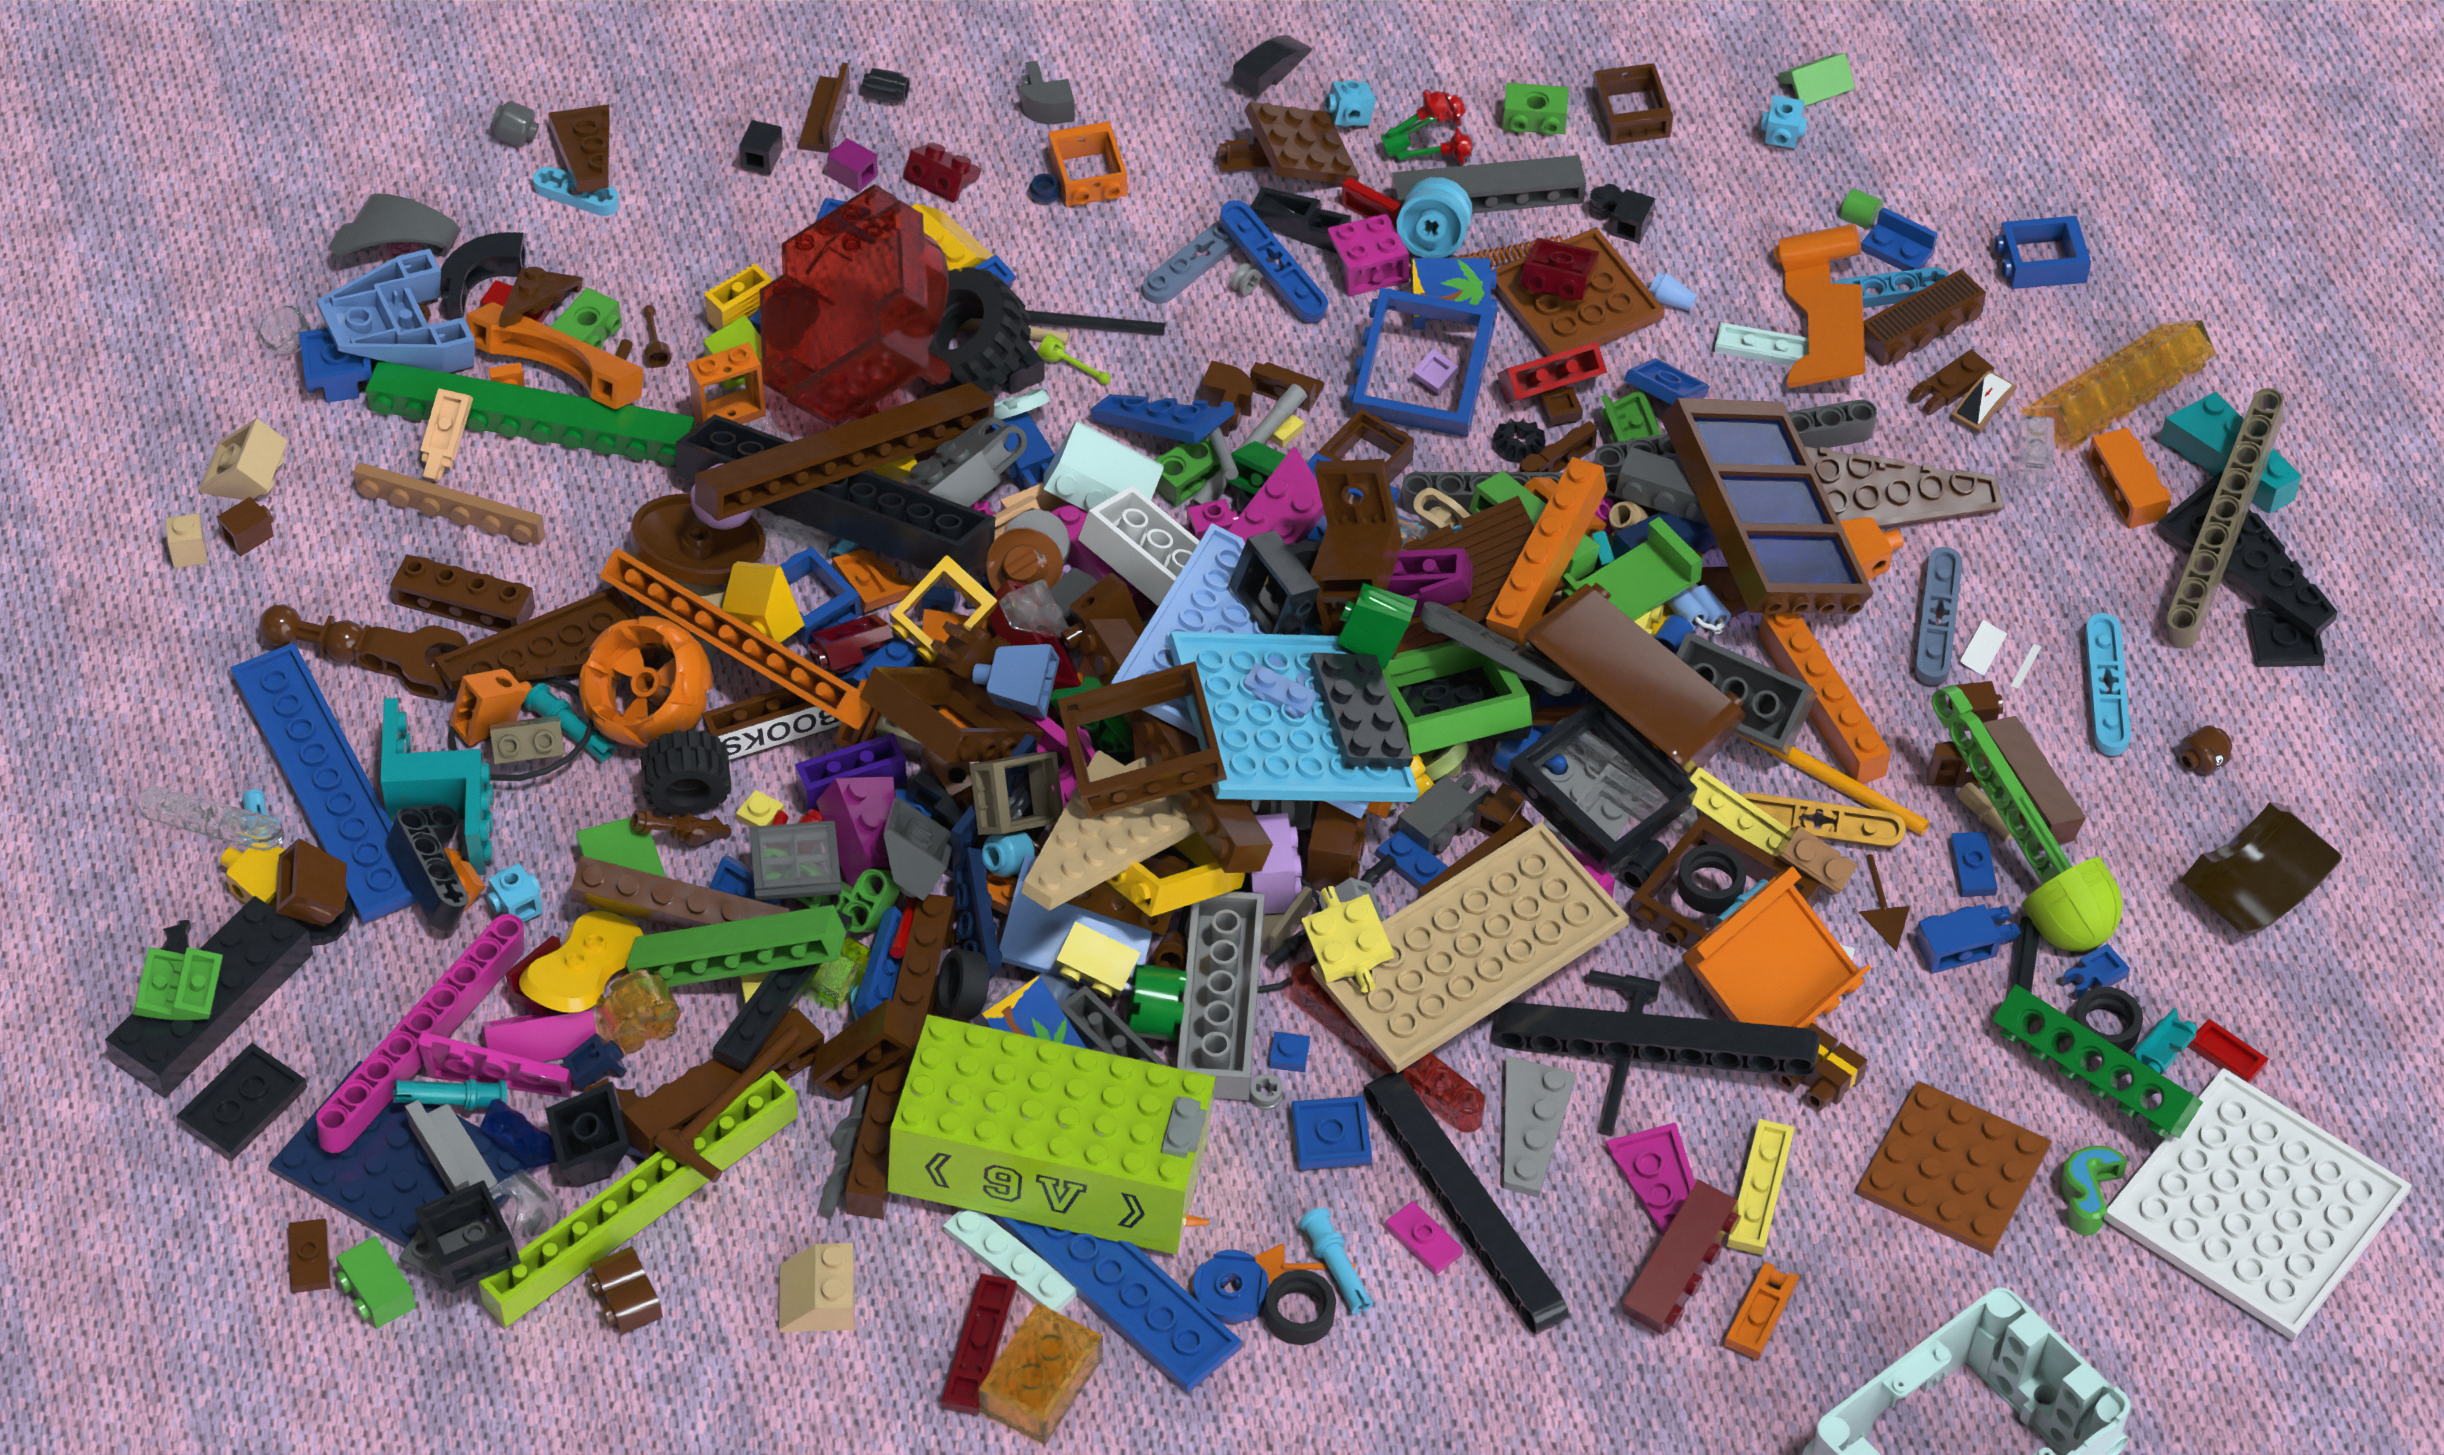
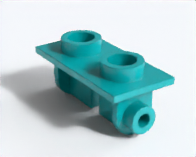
M2174 1007L2164 1019H2160L2157 1022L2154 1030L2148 1037L2138 1043L2133 1052V1057L2163 1075L2166 1069L2178 1057L2177 1052L2170 1048L2182 1052L2196 1038L2197 1027L2189 1020L2185 1022L2180 1021L2177 1008Z

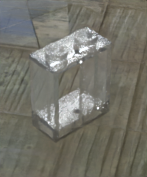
M1608 764L1575 804L1587 814L1602 796L1642 822L1667 802L1611 764ZM1558 831L1557 837L1562 839L1568 847L1581 852ZM1630 854L1608 869V871L1615 875Z

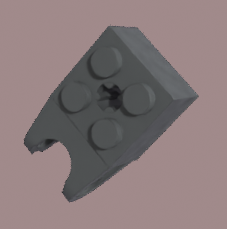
M986 417L955 439L942 443L932 457L914 465L910 470L911 473L903 480L909 486L970 507L1001 482L998 475L1023 454L1027 446L1026 434L1021 428L1014 425H1006L999 418ZM992 424L998 425L999 429L985 435L988 426ZM1015 432L1018 436V444L1013 450L1007 451L1004 445L1008 434Z

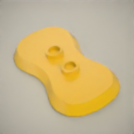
M601 910L588 912L580 916L568 928L564 942L558 950L538 958L523 971L519 979L521 991L531 1000L556 1011L577 1013L587 1010L600 1001L609 978L617 971L627 967L626 963L635 937L644 936V933L635 923L620 915Z

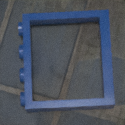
M1381 287L1378 299L1373 298L1370 305L1369 318H1373L1371 328L1365 327L1362 346L1366 347L1364 356L1358 355L1356 361L1355 375H1359L1357 384H1351L1349 389L1348 402L1352 403L1353 416L1362 408L1372 415L1379 416L1384 422L1468 437L1496 324V309ZM1387 310L1478 326L1458 412L1366 395Z

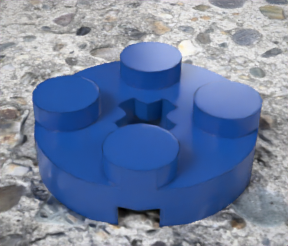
M1223 1250L1213 1254L1212 1259L1208 1260L1205 1264L1203 1261L1197 1268L1193 1282L1195 1299L1223 1323H1239L1254 1320L1265 1305L1266 1293L1269 1288L1268 1275L1264 1267L1262 1269L1256 1263V1258L1240 1250ZM1229 1280L1236 1281V1286L1241 1288L1234 1293H1228L1221 1286H1226Z

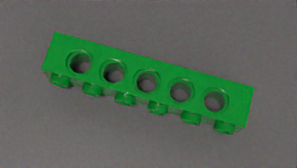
M2017 984L2014 985L1992 1019L2002 1027L1999 1034L2015 1044H2018L2020 1039L2031 1045L2028 1052L2047 1063L2049 1058L2060 1063L2057 1070L2076 1082L2079 1076L2090 1082L2087 1089L2103 1100H2106L2109 1095L2120 1101L2116 1108L2133 1119H2136L2138 1114L2150 1120L2146 1127L2163 1138H2166L2171 1133L2180 1139L2203 1104V1101ZM2037 1019H2042L2043 1025L2041 1030L2036 1034L2030 1035L2031 1024ZM2071 1037V1048L2065 1053H2060L2059 1045L2061 1041ZM2096 1056H2101V1066L2096 1071L2089 1072L2088 1064L2090 1060ZM2125 1075H2131L2132 1081L2130 1086L2125 1090L2119 1091L2118 1082L2120 1078ZM2161 1093V1104L2157 1108L2149 1110V1098L2154 1094Z

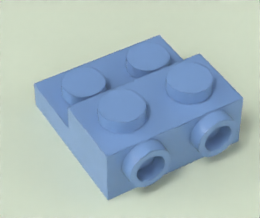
M1276 657L1268 658V661L1273 666L1285 667L1281 659ZM1256 662L1243 682L1244 687L1251 691L1254 697L1279 707L1278 713L1282 704H1284V711L1290 714L1293 719H1297V717L1303 718L1304 715H1307L1319 694L1310 690L1316 686L1315 682L1309 683L1310 689L1304 686L1306 679L1313 675L1300 673L1297 675L1296 683Z

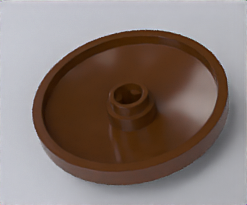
M690 494L666 495L647 502L635 513L630 532V541L635 553L649 567L670 578L702 585L728 583L732 566L737 561L761 564L766 546L765 533L754 517L751 516L744 524L732 529H714L698 519L692 510Z

